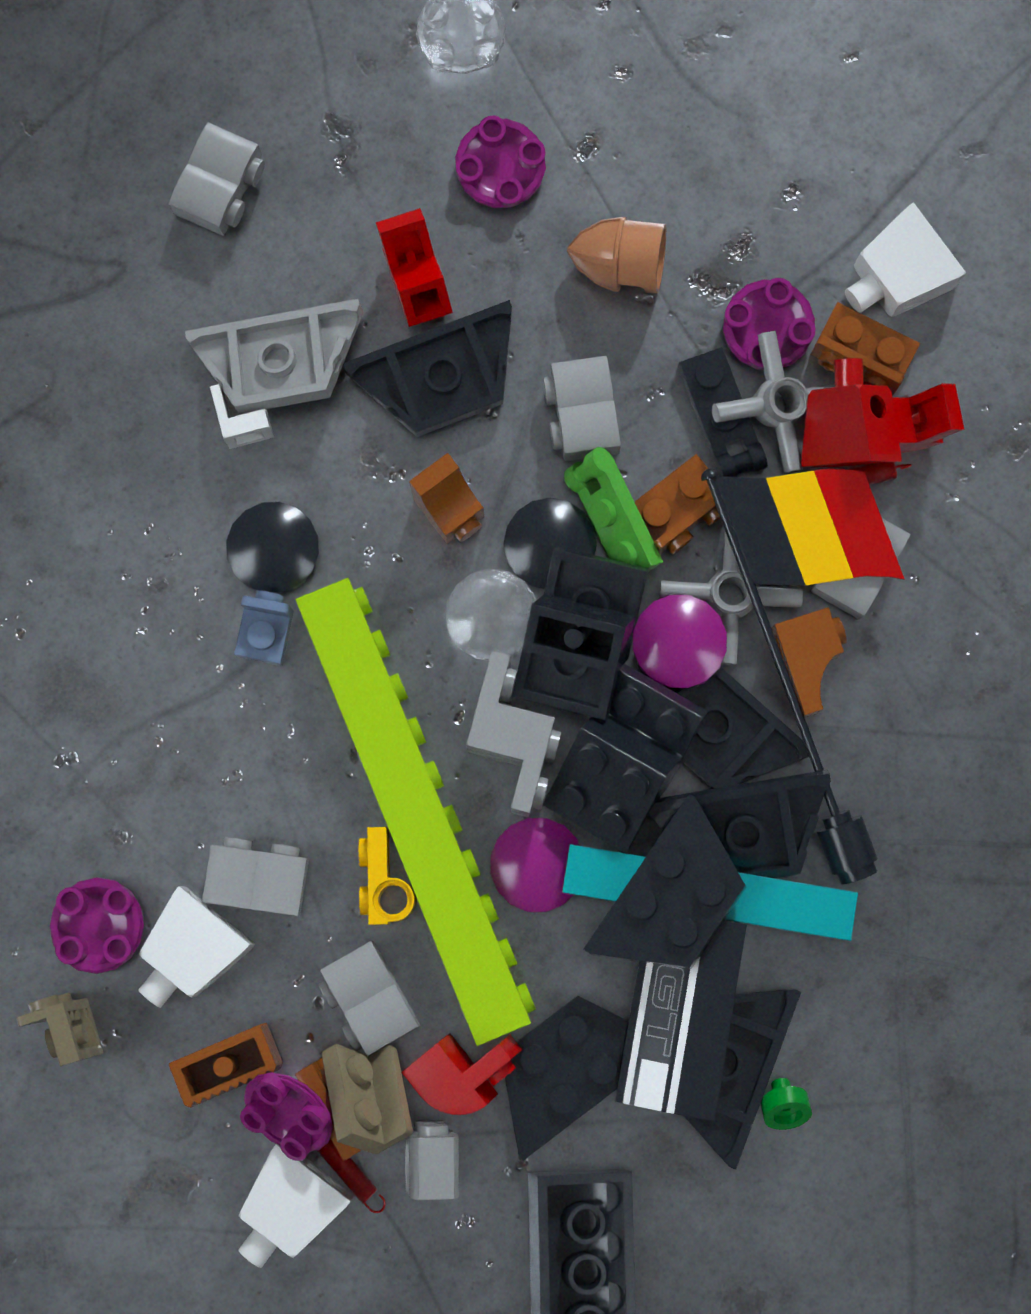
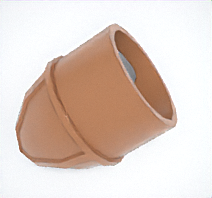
M627 217L603 219L580 231L567 247V253L576 268L596 285L613 292H619L621 285L638 286L644 288L645 293L658 294L665 260L666 224L627 220Z

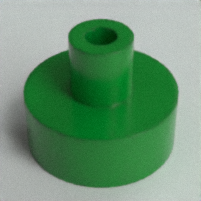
M778 1078L772 1081V1090L763 1096L760 1103L765 1124L772 1129L787 1130L806 1123L812 1116V1109L806 1090L791 1086L787 1078Z

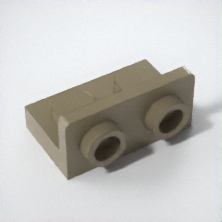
M70 993L59 996L53 995L28 1003L31 1013L16 1017L19 1027L47 1021L49 1029L45 1030L46 1045L50 1055L53 1058L58 1057L60 1066L103 1054L88 998L72 1000Z
M334 1044L321 1052L337 1142L377 1155L411 1136L413 1132L398 1053L395 1047L386 1045L369 1056L338 1044Z

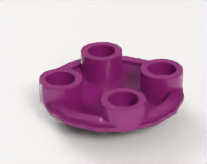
M495 115L487 116L482 119L480 124L472 127L461 139L455 156L456 175L464 191L476 202L492 208L514 207L528 200L540 187L546 171L545 147L538 137L524 124L507 118L502 119Z
M784 278L763 279L745 285L732 297L724 312L723 332L729 349L741 362L755 369L764 370L758 334L776 331L783 368L791 366L806 353L815 336V318L809 301Z
M669 595L654 601L640 614L633 630V652L639 669L652 680L669 688H690L705 683L720 668L727 651V632L720 615L707 602L691 595Z
M527 818L510 825L498 837L491 853L490 874L497 891L510 905L527 912H548L564 905L573 896V894L562 893L570 844L580 846L578 839L564 825L548 818Z
M98 877L79 881L72 887L60 891L56 898V905L53 908L50 922L52 943L58 959L64 964L71 965L78 971L94 974L115 970L130 960L141 943L144 929L142 909L133 893L115 880Z
M273 1072L257 1075L247 1084L244 1094L245 1107L240 1113V1119L248 1130L254 1133H262L271 1142L280 1145L282 1152L288 1158L295 1161L304 1160L311 1151H317L329 1142L333 1130L330 1112L321 1098L306 1084L288 1075Z

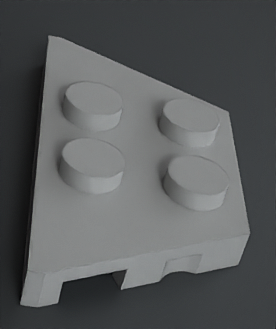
M353 299L185 331V338L217 384L220 385L222 391L237 412L243 414L261 409H271L330 398L361 320L363 309L359 299Z

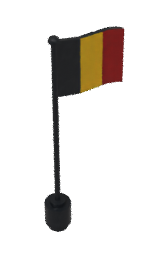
M712 468L706 469L701 475V481H707L813 769L815 772L824 770L756 585L808 586L859 577H890L905 580L865 472L848 469H821L769 478L719 477L718 475L720 474L717 470ZM829 785V788L825 790L824 798L831 815L822 819L825 827L816 832L832 875H838L841 885L865 879L877 873L874 861L878 858L862 815L852 817L850 810L840 812Z

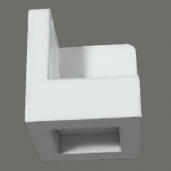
M219 384L210 386L222 436L229 449L274 438L267 409L239 414Z

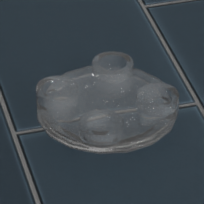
M429 0L418 16L416 36L421 52L428 59L432 69L438 72L446 71L467 74L492 67L498 61L499 52L505 43L506 23L500 7L493 0Z
M486 569L471 573L456 585L448 598L445 619L450 638L457 644L460 650L475 659L489 661L491 651L510 655V658L513 659L522 651L531 605L536 601L535 595L524 580L509 571Z

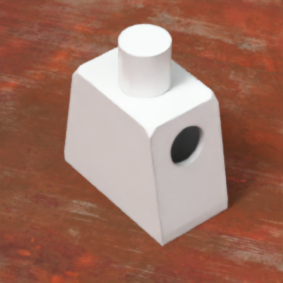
M913 202L859 254L854 268L861 279L845 290V295L850 305L859 313L878 301L886 313L894 317L953 290L966 272Z
M178 886L139 953L155 970L138 991L159 1008L164 1005L177 987L189 997H197L255 946V943L208 904L203 903L202 899L187 887Z
M276 1144L271 1150L238 1215L253 1228V1231L238 1251L244 1258L259 1268L263 1267L277 1247L288 1256L294 1258L348 1206L354 1195L307 1158L302 1161L292 1160L282 1152L280 1145Z

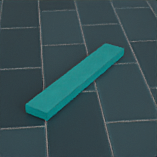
M570 844L562 893L616 902L646 857ZM739 873L747 888L725 920L851 941L858 892Z

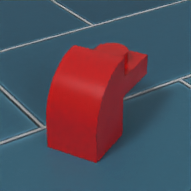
M419 208L376 222L383 246L382 250L408 326L411 327L453 313L444 277L435 258L421 209Z
M942 383L909 398L892 397L901 453L918 451L944 443V437L965 430L956 384Z
M449 1033L401 1073L420 1097L434 1109L451 1115L471 1114L484 1108L498 1095L493 1086L516 1068L511 1059L522 1048L509 1034L474 1063L451 1033Z

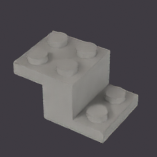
M491 651L466 746L469 754L521 767L511 805V814L530 818L532 808L542 810L549 779L541 777L544 762L554 764L561 732L553 730L554 717L501 704L502 702L511 704L517 670L511 669L510 655Z

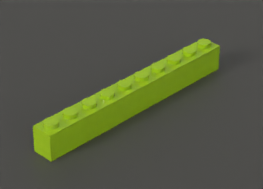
M345 578L296 598L299 610L476 1045L479 1046L531 1024L528 1013L535 1011L536 1007L526 983L516 986L509 968L518 965L508 939L497 940L491 923L499 920L489 893L479 896L473 878L480 876L481 873L471 849L461 852L454 834L463 831L453 805L451 804L444 808L436 790L445 787L435 761L424 762L418 746L427 743L416 716L407 720L400 702L409 698L399 674L396 673L389 676L383 659L391 656L381 630L371 632L365 615L373 613L363 586L353 589L349 578Z

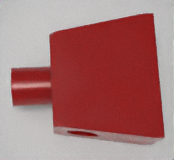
M862 358L834 360L835 387L812 390L808 394L801 459L802 467H844L902 462L891 390L888 386L864 385Z

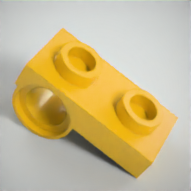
M367 827V838H359L358 848L359 866L368 867V886H360L359 888L360 915H368V925H390L391 922L407 919L415 910L417 898L409 883L399 878H390L389 829L387 827ZM391 886L401 887L407 895L406 907L397 914L387 913L381 905L383 892Z

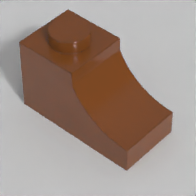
M446 453L409 481L414 502L447 544L455 538L459 542H463L482 527L479 520L484 517V507L469 488L459 466L449 453Z
M829 607L774 624L772 627L805 718L816 715L823 710L820 688L824 670L830 660L837 659L844 653L842 645L847 643L844 626L839 617L832 618Z

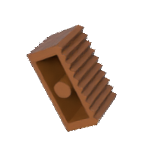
M263 1023L170 1062L169 1067L184 1105L192 1108L216 1096L248 1084L257 1075L274 1073L280 1070L283 1062L267 1023Z

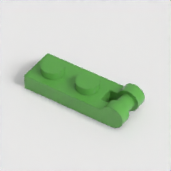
M597 447L585 455L584 462H576L565 470V483L572 491L578 493L609 559L649 568L648 572L663 563L658 549L609 451L605 448Z

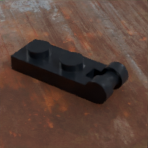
M721 347L679 362V373L715 467L720 474L719 477H737V473L748 469L757 472L768 468L764 449L758 441L749 417L723 422H715L713 419V404L742 399L723 348ZM740 441L744 452L730 456L726 446Z

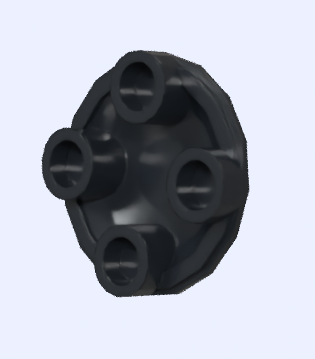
M555 498L535 500L519 509L507 525L503 543L506 561L510 569L514 571L517 577L532 587L545 589L552 553L555 547L559 546L595 555L597 547L594 526L584 511L569 501Z
M263 502L245 510L232 524L226 540L227 560L234 575L247 587L257 591L282 593L290 589L300 588L313 571L319 555L318 535L311 520L298 508L282 502Z

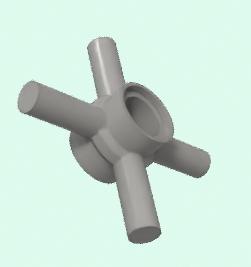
M776 331L761 333L757 336L766 381L759 387L752 398L713 404L712 416L715 422L755 416L763 425L775 427L784 473L802 470L794 423L805 413L808 394L812 390L833 388L835 383L805 388L799 380L785 377ZM775 392L784 398L786 404L785 412L780 411L776 407L774 401Z
M725 532L723 570L717 572L708 583L661 580L660 599L669 595H691L707 602L720 615L727 632V651L721 665L734 666L737 665L739 619L751 611L753 604ZM727 583L737 585L743 593V602L738 605L726 604L719 596V587ZM756 586L763 606L802 608L803 589Z

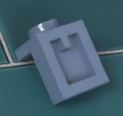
M256 591L255 597H242L241 606L244 610L234 652L236 657L283 665L294 613L289 604L283 603L284 596L267 591Z

